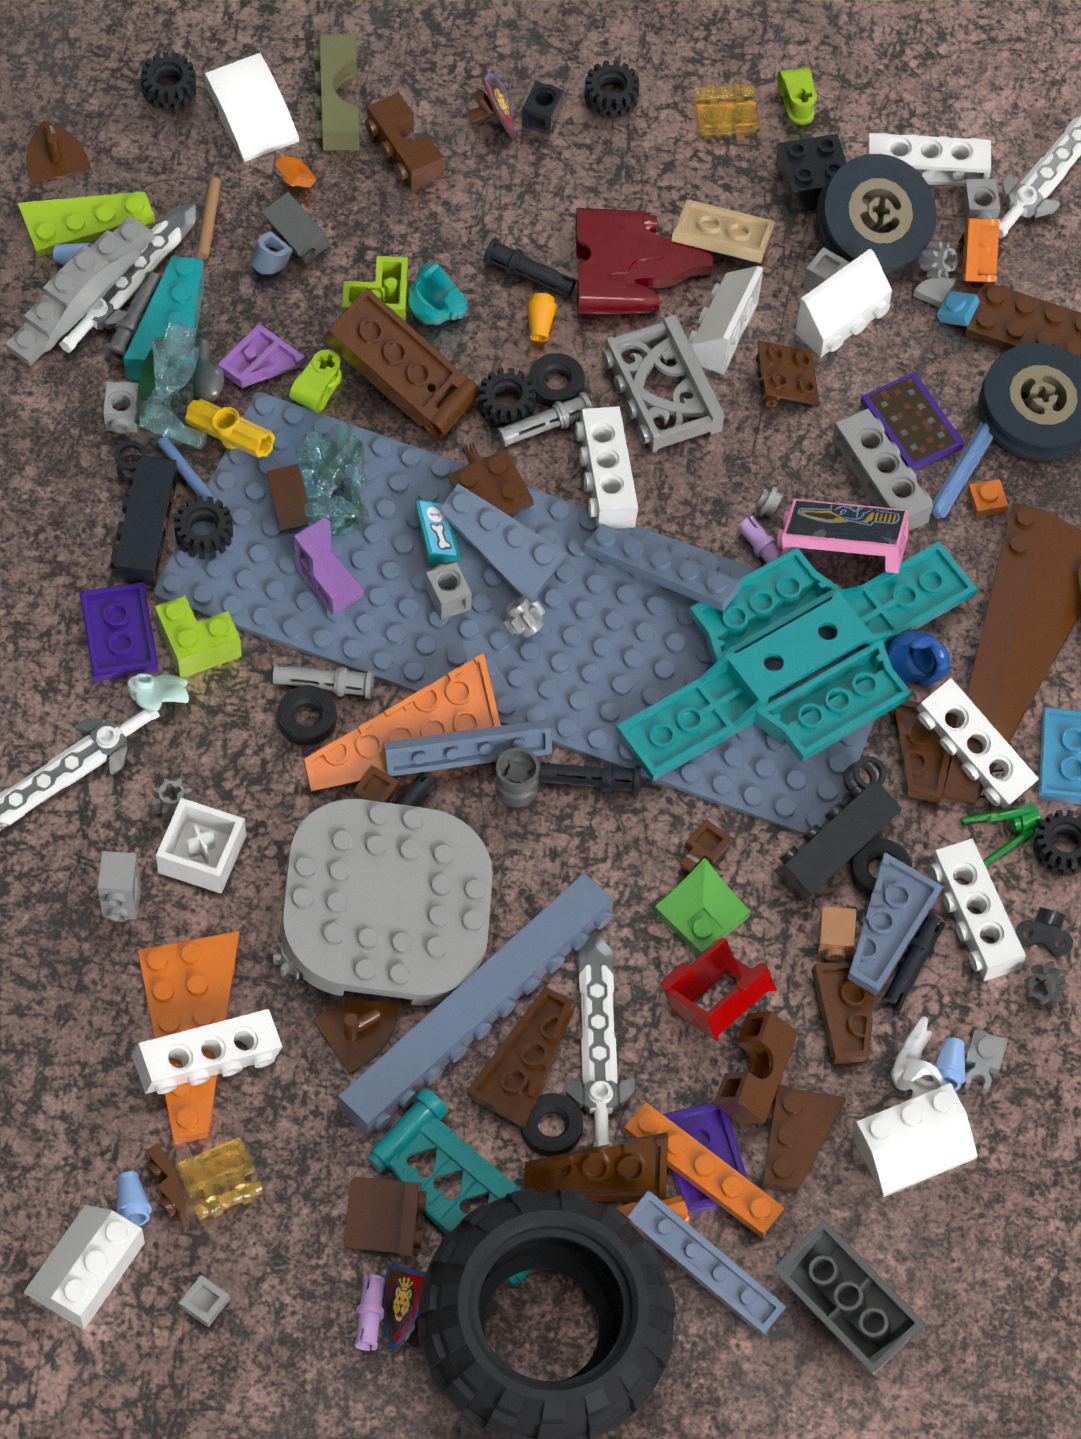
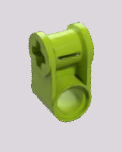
M803 67L778 71V89L780 96L783 98L788 119L796 125L804 126L811 123L815 115L813 105L817 101V93L814 88L810 68Z
M329 349L318 351L302 374L294 381L289 393L290 399L316 413L321 412L342 380V372L339 369V355Z

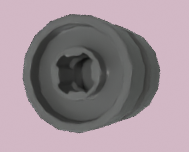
M511 748L503 752L497 760L496 794L503 803L509 806H526L535 799L538 793L540 765L537 757L531 751L525 748Z

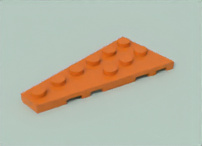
M484 652L385 710L370 721L358 726L343 737L336 739L304 758L303 762L310 793L358 783L371 765L386 773L384 742L501 726Z
M239 931L138 950L154 1039L227 1020L237 948L240 940ZM201 1050L206 1058L216 1059L210 1050ZM168 1059L172 1066L183 1068L182 1063L178 1059ZM219 1074L210 1076V1079L202 1084L192 1086L188 1082L177 1085L175 1090L165 1093L174 1145L209 1138Z

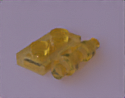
M733 82V86H716L715 83L706 84V87L694 88L695 100L706 99L707 104H697L696 107L699 136L759 132L760 119L757 101L744 100V97L755 96V84L743 85V82ZM717 98H733L734 102L718 103Z
M241 1137L175 1164L189 1199L201 1194L204 1195L206 1202L194 1206L198 1220L210 1215L213 1218L223 1214L224 1209L238 1203H242V1205L253 1201L252 1197L265 1192L260 1179L249 1184L244 1179V1176L255 1172V1166ZM233 1182L235 1190L217 1197L215 1188Z

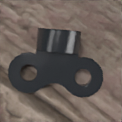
M1039 907L1035 922L1031 920L1022 921L1015 929V933L1022 945L1030 946L1035 943H1043L1056 956L1067 955L1073 948L1071 935L1061 931L1065 915L1050 909ZM1025 928L1032 930L1033 935L1030 938L1023 936ZM1059 938L1064 939L1065 947L1058 948L1055 941Z

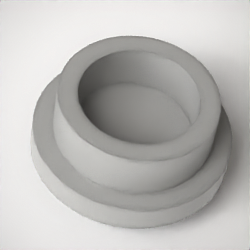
M772 486L770 490L765 488L762 490L755 504L759 507V515L763 516L766 514L772 517L783 497V494L777 492V487Z

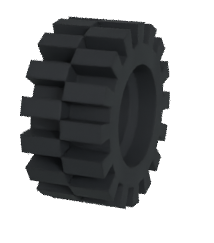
M163 52V58H159L158 54L153 56V62L148 59L145 62V66H142L140 74L142 93L149 104L154 102V107L157 109L163 105L164 110L169 111V106H174V110L180 109L179 103H182L185 107L188 105V99L193 100L194 92L196 93L195 69H193L191 61L188 62L185 56L179 59L178 53L173 52L172 57H168V52ZM164 77H175L180 80L172 86H163L157 83V81Z
M608 60L603 61V67L599 63L595 64L594 70L590 68L585 79L584 98L586 99V105L588 107L592 106L591 111L595 114L600 110V116L604 118L606 113L610 114V119H614L616 113H619L620 117L625 116L626 111L631 113L633 106H636L639 96L640 84L638 75L635 76L636 71L633 68L628 70V64L623 63L622 67L619 66V61L614 60L613 65H609ZM605 85H616L621 87L623 91L617 94H608L600 88Z
M503 368L498 369V375H495L493 371L488 373V379L484 377L479 386L478 408H480L481 416H486L485 421L488 424L494 420V427L499 428L501 424L507 426L530 417V415L533 416L536 397L535 385H532V379L529 376L524 379V372L519 370L518 374L515 375L514 368H509V373H504ZM510 392L516 394L519 397V401L512 405H503L495 400V396L499 393Z
M202 496L196 497V503H193L190 498L186 501V507L181 504L178 508V513H175L174 531L177 545H180V550L184 553L188 550L189 556L192 558L195 557L196 553H199V559H205V554L210 553L211 558H215L216 550L222 554L226 551L225 545L229 547L232 543L233 522L230 510L227 506L223 508V502L219 499L214 504L213 497L207 496V502L202 501ZM202 520L211 521L216 525L215 531L207 535L195 534L192 532L191 527L194 523Z
M1057 810L1055 816L1050 813L1046 816L1045 821L1042 819L1033 844V851H1036L1035 857L1037 861L1043 859L1041 866L1046 869L1051 865V873L1057 874L1058 869H1062V876H1068L1070 870H1072L1073 874H1077L1081 869V814L1079 813L1077 818L1072 817L1074 812L1072 810H1068L1066 816H1063L1062 810ZM1056 834H1068L1077 841L1078 847L1072 852L1061 851L1054 846L1052 838Z

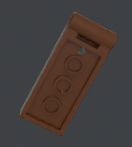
M367 287L322 337L329 346L420 427L424 425L425 429L436 438H443L479 396V387L474 381L459 371Z

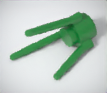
M1033 802L1009 809L961 818L962 823L984 820L994 822L1007 819L1011 831H1018L1020 833L983 860L985 867L1022 841L1034 837L1033 829L1039 827L1041 815Z

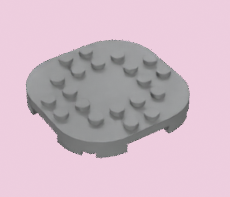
M343 799L330 802L314 810L302 821L294 834L287 858L288 865L280 937L289 963L293 962L299 971L304 974V980L314 987L334 995L343 996L344 991L411 999V1005L422 1006L441 1003L480 968L488 943L492 864L484 843L470 826L457 817L439 810L364 799Z

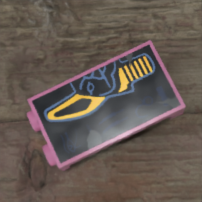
M794 499L790 511H785L783 529H779L777 548L782 549V555L793 550L794 547L886 556L885 572L898 574L908 540L909 510Z

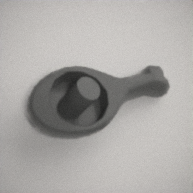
M202 339L194 346V351L198 356V364L193 377V390L198 399L202 398L213 403L223 389L224 372L219 365L211 361L209 355L210 343L207 339Z

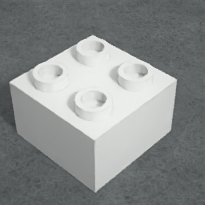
M181 798L156 854L158 873L222 894L246 838L245 818Z

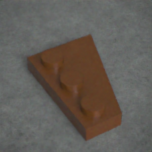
M908 700L894 708L907 796L940 803L950 754L940 744L942 738L934 729H927L919 720L918 714L920 713L916 708L921 703ZM947 713L945 715L947 725L956 728L958 716L954 713Z
M778 1086L762 1188L794 1194L798 1193L833 1123L842 1110L846 1097Z

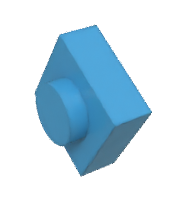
M949 290L937 313V317L941 323L968 327L980 301L976 294Z

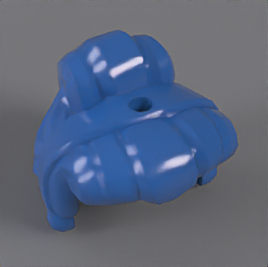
M906 631L898 635L887 648L886 652L891 666L905 684L918 681V683L924 686H931L942 677H946L949 672V652L945 645L938 642L933 635L927 632Z

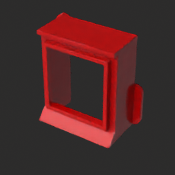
M723 937L691 965L688 962L681 963L660 982V986L673 1012L715 1041H718V1036L765 993L777 991L767 965L759 963L754 968H749L734 958L727 940ZM728 973L738 980L736 987L708 1012L693 1003L724 974Z

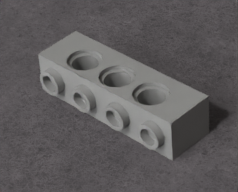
M868 408L836 422L832 440L875 507L909 510V531L929 523L933 508L932 499L918 485L913 469L910 466L907 467L901 459L898 446L894 442H890L886 436L881 420L875 418ZM880 470H886V471H888V472H890V473H884V472H881ZM896 494H900V495H903V496H905V497H903V498H902V497H898V496H896Z

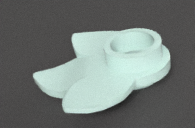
M142 673L128 680L127 689L130 692V697L139 706L147 710L157 712L161 708L162 702H189V695L185 688L188 685V681L179 676L159 675L153 677L150 674Z

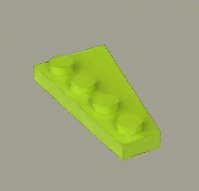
M145 192L17 203L19 213L37 258L52 254L56 244L88 243L98 240L107 230L113 233L129 215L143 225L155 223V216Z

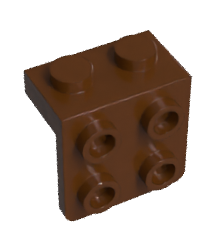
M354 1177L350 1182L344 1236L345 1246L352 1249L398 1253V1255L404 1256L415 1255V1249H421L423 1240V1227H418L419 1213H425L427 1192L421 1191L422 1183Z

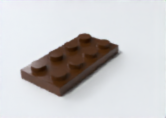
M989 282L984 283L978 298L980 303L966 329V337L1005 350L1030 343L1050 344L1063 348L1081 359V312Z

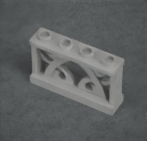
M676 315L664 318L662 323L615 338L612 336L606 338L605 350L602 351L603 362L607 369H612L615 375V387L618 393H623L626 398L627 412L630 418H635L639 425L638 434L643 444H648L652 453L658 451L659 448L708 432L712 435L722 431L725 414ZM664 339L652 350L647 346V344ZM631 349H637L644 353L646 357L643 359L639 354L630 353V357L635 362L628 364L623 360L621 354ZM668 359H674L676 363L673 367H668L665 364ZM654 366L663 374L675 377L682 376L683 381L674 390L673 401L660 398L644 389L646 379ZM631 374H636L634 380ZM689 392L692 398L686 399L684 397L683 403H680V394ZM670 415L676 416L674 427L665 430L656 428L653 419L660 417L664 420V426L668 423ZM683 417H702L682 424Z

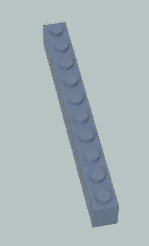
M583 873L338 1096L339 1110L367 1137L375 1130L378 1132L382 1131L391 1122L392 1115L400 1107L405 1109L411 1105L414 1097L418 1094L417 1092L425 1084L430 1086L436 1082L443 1072L442 1069L450 1061L455 1063L460 1060L466 1053L467 1046L475 1038L481 1040L491 1030L492 1023L499 1016L504 1018L509 1015L515 1008L516 1001L524 993L530 995L541 983L540 979L548 971L554 973L565 961V956L572 949L575 951L579 950L587 942L589 934L596 927L601 929L611 920L613 916V898L587 874Z

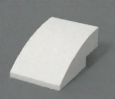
M261 53L205 73L206 89L218 109L220 121L243 162L299 142V136L288 108Z

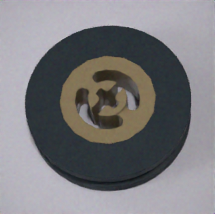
M867 154L850 160L827 180L817 201V226L826 248L849 263L871 249L875 253L884 274L896 272L917 258L931 241L936 226V205L929 185L915 168L905 161L890 155ZM865 196L877 197L868 204L862 201V198ZM885 225H888L891 229L888 233L876 232Z
M1043 343L1019 345L1001 354L993 362L986 375L978 401L983 425L985 423L988 425L989 433L993 436V439L1007 451L1034 461H1055L1066 458L1080 450L1081 359L1063 348ZM1023 392L1028 394L1025 403L1021 398V393ZM1056 401L1059 404V412L1053 410Z

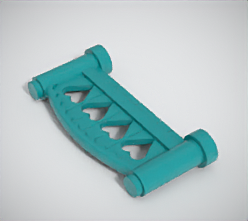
M423 1088L414 1097L415 1103L369 1151L370 1155L366 1158L369 1164L380 1173L385 1169H390L398 1181L422 1183L421 1191L427 1192L424 1214L448 1235L460 1223L461 1219L469 1214L463 1213L459 1208L463 1201L489 1194V1204L506 1197L507 1193L521 1190L441 1122L449 1110L444 1102L427 1088ZM437 1149L434 1170L431 1176L421 1177L418 1174V1168H411L407 1164L409 1157ZM463 1172L460 1194L457 1199L449 1200L444 1196V1191L434 1188L433 1183L437 1178ZM532 1270L519 1273L505 1282L511 1286H514L517 1282L521 1283Z

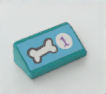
M417 500L415 501V513L428 565L433 566L461 560L453 526L440 514V508L444 503Z

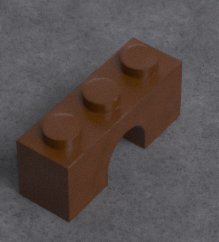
M399 92L367 106L366 129L371 137L375 136L379 141L384 157L386 159L390 158L394 163L395 172L401 181L405 180L412 190L443 176L444 157L429 135L414 141L403 138L414 132V113Z
M772 1011L747 1013L736 1044L742 1047L748 1054L750 1061L749 1072L725 1073L713 1104L740 1125L765 1123L778 1086L782 1081V1075L789 1056L793 1051V1045L798 1032Z

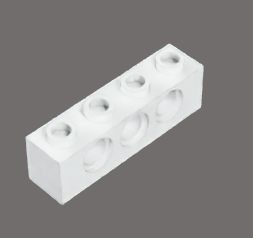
M869 133L866 155L885 154L899 158L915 168L929 185L964 186L966 179H989L991 140L950 138L947 136L931 137L916 134Z
M620 407L582 409L581 420L575 423V436L577 441H582V447L579 450L581 466H586L587 472L584 473V488L586 492H591V498L588 500L589 516L595 517L597 528L600 524L613 529L635 528L638 504Z
M952 678L946 681L916 708L920 713L918 718L927 729H934L942 738L940 740L942 747L950 755H957L964 763L962 769L973 781L978 779L985 788V796L993 805H1000L1003 809L1006 808L1039 780ZM947 713H954L959 717V728H952L947 725L945 721ZM969 738H975L981 742V753L976 754L969 750L967 746ZM991 763H997L1002 766L1004 770V777L1002 779H996L990 774L989 766Z
M973 838L935 850L932 863L929 865L930 874L935 882L944 886L942 889L944 906L947 912H952L956 919V932L960 941L966 942L969 948V961L975 972L979 971L983 982L1020 970L1026 957L1025 952ZM962 878L965 879L969 884L961 885L958 884L954 879ZM975 907L982 913L973 914L967 908ZM981 937H991L996 943H985Z
M269 1009L138 1043L132 1058L145 1094L157 1091V1094H165L175 1090L177 1085L189 1082L192 1086L208 1081L210 1076L222 1073L223 1077H228L239 1073L243 1067L255 1065V1068H262L268 1066L275 1061L283 1046ZM234 1041L243 1042L247 1046L248 1050L243 1051L238 1049L235 1046ZM201 1050H210L216 1059L206 1058ZM168 1059H178L182 1063L183 1068L172 1066Z

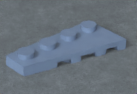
M460 484L456 485L440 508V514L467 542H470L480 552L481 557L488 564H491L502 575V579L522 597L525 596L527 600L531 599L532 602L537 599L566 557V551Z
M884 853L847 979L877 996L944 886L891 855Z

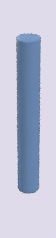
M166 436L160 438L157 445L168 459L177 460L178 472L196 495L202 496V501L207 502V496L213 497L215 504L216 498L169 438Z

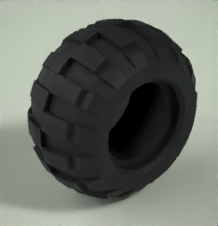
M533 1188L507 1193L506 1197L477 1207L461 1219L460 1223L443 1239L430 1261L423 1280L419 1300L418 1334L420 1346L423 1348L430 1369L429 1373L441 1394L446 1395L450 1402L462 1413L461 1416L481 1431L486 1430L504 1439H593L623 1424L643 1405L653 1392L668 1364L674 1343L675 1300L673 1289L669 1286L662 1268L663 1261L650 1240H645L630 1224L631 1220L611 1205L606 1207L596 1201L585 1198V1194L560 1188L558 1191H536ZM545 1269L567 1275L585 1289L595 1305L599 1320V1336L595 1351L587 1364L567 1379L544 1381L522 1375L506 1365L494 1353L486 1340L484 1322L489 1301L505 1281L519 1273Z

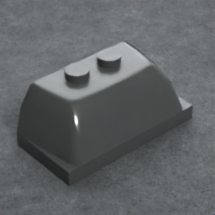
M824 1219L772 1269L873 1375L926 1326L925 1322Z

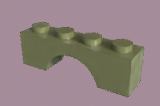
M320 34V47H314V64L321 66V71H315V89H321V95H315L316 114H322V120H316L317 139L323 138V151L360 150L358 106L345 102L336 93L339 86L345 81L357 77L356 34Z

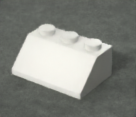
M871 249L864 252L801 298L795 334L820 358L829 351H836L845 339L852 334L857 335L862 332L867 323L874 318L879 319L883 317L890 308L892 289L875 253Z
M755 266L726 273L722 283L715 284L710 296L712 303L709 308L704 307L698 321V324H700L698 332L693 330L688 339L701 367L723 375L725 374L758 305L763 275L762 267Z
M951 1083L857 1121L852 1135L882 1197L972 1161L978 1156L967 1113Z
M85 1205L27 1286L24 1293L84 1330L145 1244L142 1228L113 1210Z

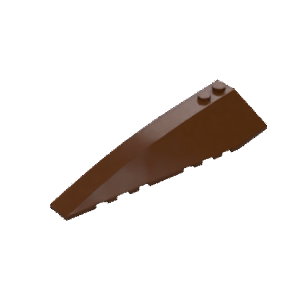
M1012 503L966 694L1007 743H1009L1016 732L1026 710L1031 705L1052 663L1062 649L1067 636L1081 613V590L1078 569L1081 565V530L1045 510ZM975 738L967 740V746L971 752L976 754L982 752V744L979 740ZM954 754L951 757L942 798L975 806L984 787L978 779L973 781L966 775L962 769L964 763ZM997 763L990 764L989 771L991 775Z

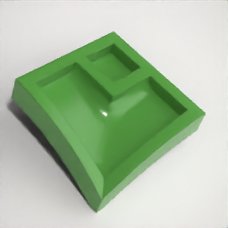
M706 858L673 891L661 900L654 909V912L699 957L720 938L728 936L748 919L751 913L725 884Z

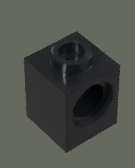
M535 81L523 106L522 127L551 135L563 109L564 90L551 84Z

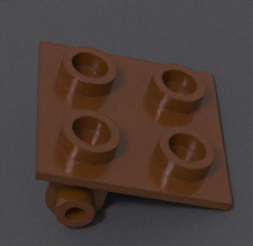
M758 340V354L755 356L759 367V385L763 387L762 402L767 407H775L778 401L783 398L819 406L820 402L812 352Z

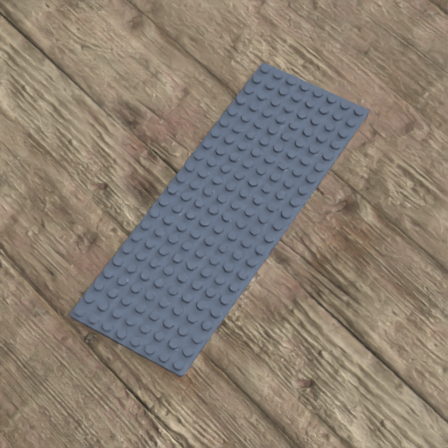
M262 392L254 395L243 418L273 432L275 436L273 450L267 457L257 458L241 449L227 448L207 486L216 498V502L219 499L223 502V508L227 506L230 510L233 522L231 545L229 547L225 545L226 551L222 554L216 550L215 558H211L210 553L205 554V559H199V553H196L195 557L192 558L189 556L188 550L184 553L180 550V545H177L154 588V596L159 600L168 602L186 595L194 613L210 618L228 611L235 627L356 672L367 673L368 670H374L375 679L413 693L434 683L484 652L501 725L549 719L552 730V744L604 763H613V766L622 768H635L636 765H641L616 733V725L697 680L713 666L706 645L707 637L689 615L690 607L699 603V601L585 554L584 544L597 529L595 517L589 516L588 508L529 487L527 489L533 498L534 505L520 511L513 518L566 551V557L537 597V600L545 610V613L542 615V628L529 637L510 633L503 623L507 619L505 609L511 602L522 596L502 579V575L491 564H488L481 557L480 552L470 542H467L454 527L453 530L461 560L454 562H457L471 590L472 606L471 610L441 620L426 590V572L431 571L438 565H428L415 513V501L426 500L444 503L454 490L449 481L448 474L467 465L333 417L316 413L313 410ZM363 444L349 456L347 471L352 477L362 501V521L354 527L343 530L338 536H331V551L363 589L364 596L332 615L296 570L294 536L309 526L281 532L267 471L298 464L312 523L314 524L326 517L330 521L332 533L340 510V502L344 496L342 485L333 474L330 466L308 460L339 448ZM207 520L198 521L191 527L192 532L198 535H207L216 529V525ZM639 526L615 529L736 580L757 570V568ZM449 586L442 587L443 590L454 589ZM823 626L818 630L819 636L825 640H831L837 636L836 630L831 626ZM860 645L855 650L846 653L829 665L820 668L803 680L770 697L768 704L863 650V646ZM769 657L764 661L765 667L771 671H778L783 667L782 661L777 657ZM875 720L801 762L786 741L781 743L757 725L752 724L655 781L803 835L815 824L821 827L828 820L824 815L837 803L840 802L842 804L847 792L843 783L844 771L849 765L860 759ZM641 767V776L650 779ZM851 771V774H850V781H851V779H852V777H853L852 771Z

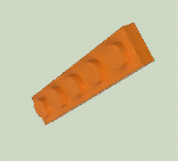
M645 1102L625 1125L624 1133L630 1138L635 1139L667 1132V1166L763 1239L783 1215L785 1207Z

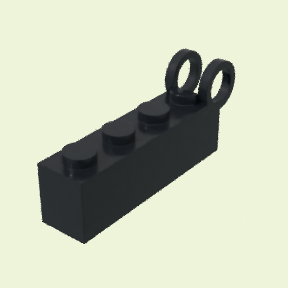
M125 441L116 448L114 453L117 464L116 471L118 478L123 483L132 487L130 495L125 494L122 512L126 515L124 522L118 523L116 539L120 543L118 550L113 549L110 567L115 569L117 582L128 584L144 582L145 586L155 587L178 482L177 460L147 457L146 449L141 443ZM128 448L137 449L142 454V456L130 454L120 459V454ZM122 470L130 471L129 477L125 476Z
M866 756L849 765L844 771L843 783L849 791L847 795L850 799L843 806L840 802L833 806L824 815L828 820L821 827L818 824L812 826L802 835V838L805 840L804 843L798 848L794 845L791 846L779 857L782 863L774 872L800 901L813 895L902 810L899 804L882 786L886 779V769L878 758ZM866 762L872 763L877 767L879 771L878 781L874 769ZM860 768L869 775V784L860 777ZM851 771L855 783L858 785L856 787H854L850 781Z

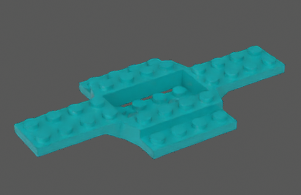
M939 541L901 562L898 574L884 572L861 586L847 589L840 588L817 572L799 548L796 547L739 579L740 591L724 611L701 602L690 607L689 615L707 637L706 645L713 666L697 680L616 725V733L652 781L659 779L752 724L757 725L779 742L783 743L786 741L801 762L911 698L912 692L892 668L885 647L890 645L901 633L914 631L975 596L977 587ZM823 626H831L836 630L837 636L834 639L825 640L819 636L818 630ZM860 645L863 646V650L768 704L770 697L803 680L820 668L829 665L846 653L855 650ZM769 657H777L782 661L783 667L778 671H771L765 667L764 661Z

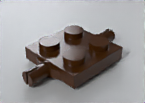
M469 444V448L466 445L462 451L469 464L448 474L453 489L457 484H460L512 518L520 511L534 505L533 498L507 449L481 458L474 444Z

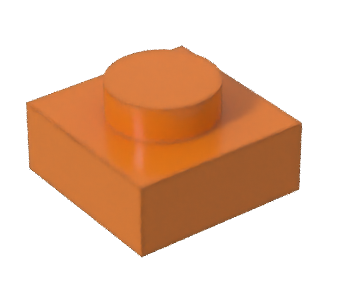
M281 155L275 163V166L282 173V179L292 187L310 188L317 180L300 158Z
M1000 479L969 484L968 494L976 517L1007 512L1008 503Z

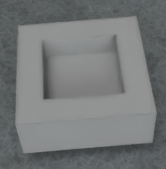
M200 1275L179 1302V1307L209 1327L229 1302L230 1295Z

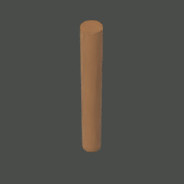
M217 177L209 179L196 255L199 259L203 260L208 259L221 187V180Z

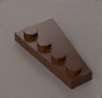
M545 986L466 1092L469 1099L525 1128L575 1010L573 1000Z
M663 1132L525 1162L524 1189L533 1188L536 1191H558L559 1188L583 1193L585 1198L596 1202H638L649 1190L661 1201L666 1200L668 1133Z

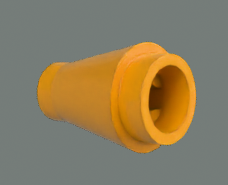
M532 294L526 303L530 339L535 342H546L549 339L550 328L557 308L556 303H554V297L549 294Z

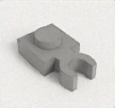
M974 1030L965 1065L973 1069L969 1070L966 1074L965 1089H969L973 1079H979L983 1083L981 1094L986 1095L992 1082L989 1073L998 1075L1008 1039Z

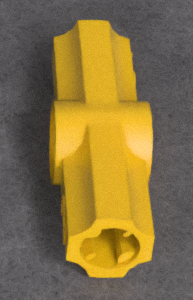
M202 398L193 400L187 407L185 420L188 425L220 439L225 448H238L257 458L267 457L273 450L275 440L273 432L240 417L234 408H221Z

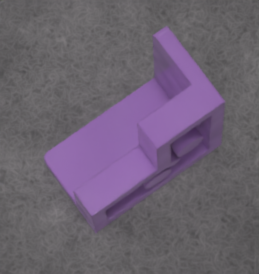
M326 517L294 536L296 570L332 615L364 596L363 589L331 551L330 521Z

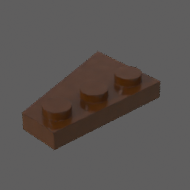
M852 961L815 964L811 970L832 1064L865 1062L869 1057L873 1024V1001L876 995L847 979Z

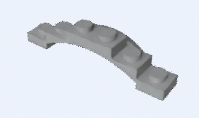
M129 215L113 233L107 230L90 248L84 245L43 287L44 296L24 315L26 323L5 343L7 350L31 367L43 353L50 351L141 256V251L155 238L153 231Z

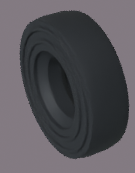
M552 353L544 355L534 362L529 372L532 385H535V400L547 407L552 408L554 402L557 401L563 403L578 397L585 387V374L582 366L577 360L566 354ZM561 372L568 377L569 383L566 387L556 390L548 387L544 379L549 373Z
M303 686L289 691L281 699L277 709V722L281 732L288 740L299 745H314L324 741L333 732L337 721L336 706L332 698L325 691L316 687ZM302 706H312L319 711L320 718L313 725L303 726L294 719L296 710Z
M888 839L870 840L853 857L851 864L853 882L862 893L869 897L872 895L876 878L869 872L868 866L871 861L883 858L884 853H887L912 868L909 854L901 845Z
M556 1093L543 1094L538 1096L526 1127L520 1126L521 1135L526 1145L539 1155L550 1157L568 1153L581 1139L583 1117L578 1106L568 1097ZM549 1113L561 1116L565 1121V1130L556 1137L544 1135L538 1128V1122L542 1116Z

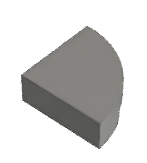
M946 277L927 279L916 287L913 296L940 308L948 291L953 290L956 280Z

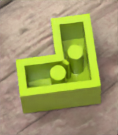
M377 256L375 282L344 281L342 314L367 287L406 322L408 257Z
M186 595L155 606L157 627L179 677L184 678L242 657L240 636L228 611L197 622Z

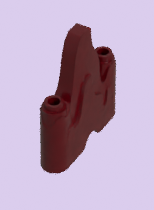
M576 208V257L584 261L578 266L576 284L577 314H639L659 311V292H653L652 288L674 286L693 276L711 275L713 268L712 252L673 242L672 239L656 235L657 215H651V212Z

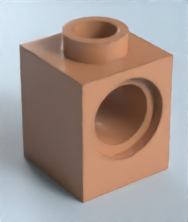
M822 906L819 918L817 957L825 958L830 962L851 960L855 947L856 909Z

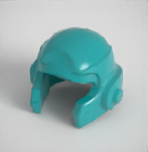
M438 263L421 265L416 274V281L408 290L407 304L412 315L419 322L426 325H440L447 320L455 321L464 317L465 312L468 310V300Z

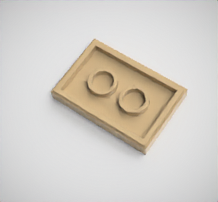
M686 199L674 228L672 241L762 263L774 231L775 221Z

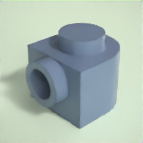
M269 231L259 237L250 256V263L261 274H275L285 268L293 249Z

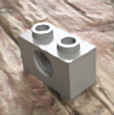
M102 851L97 888L102 916L116 922L137 919L141 888L137 853Z

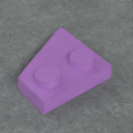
M258 324L218 365L223 369L224 375L241 388L302 367L305 364V356L261 324Z

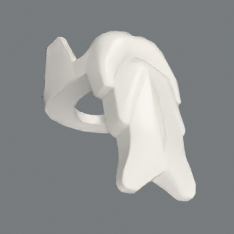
M925 1016L916 1023L908 1034L891 1071V1079L894 1086L903 1091L913 1090L912 1098L944 1085V1080L939 1070L931 1063L920 1060L923 1049L932 1036V1032L927 1030L928 1018ZM931 1075L935 1081H926L920 1077Z

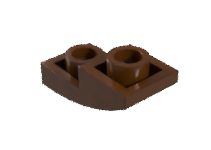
M294 464L267 471L281 532L313 525L299 465Z
M156 1143L146 1151L148 1160L146 1169L152 1178L160 1183L157 1185L160 1198L157 1202L167 1216L172 1217L175 1215L183 1223L187 1220V1213L181 1183L171 1161L158 1143Z

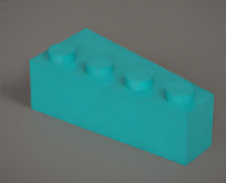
M171 257L124 356L126 379H140L144 361L155 343V337H171V339H167L168 350L164 354V360L158 369L160 382L189 385L205 285L203 259Z

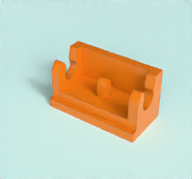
M965 218L962 280L997 281L1000 219Z

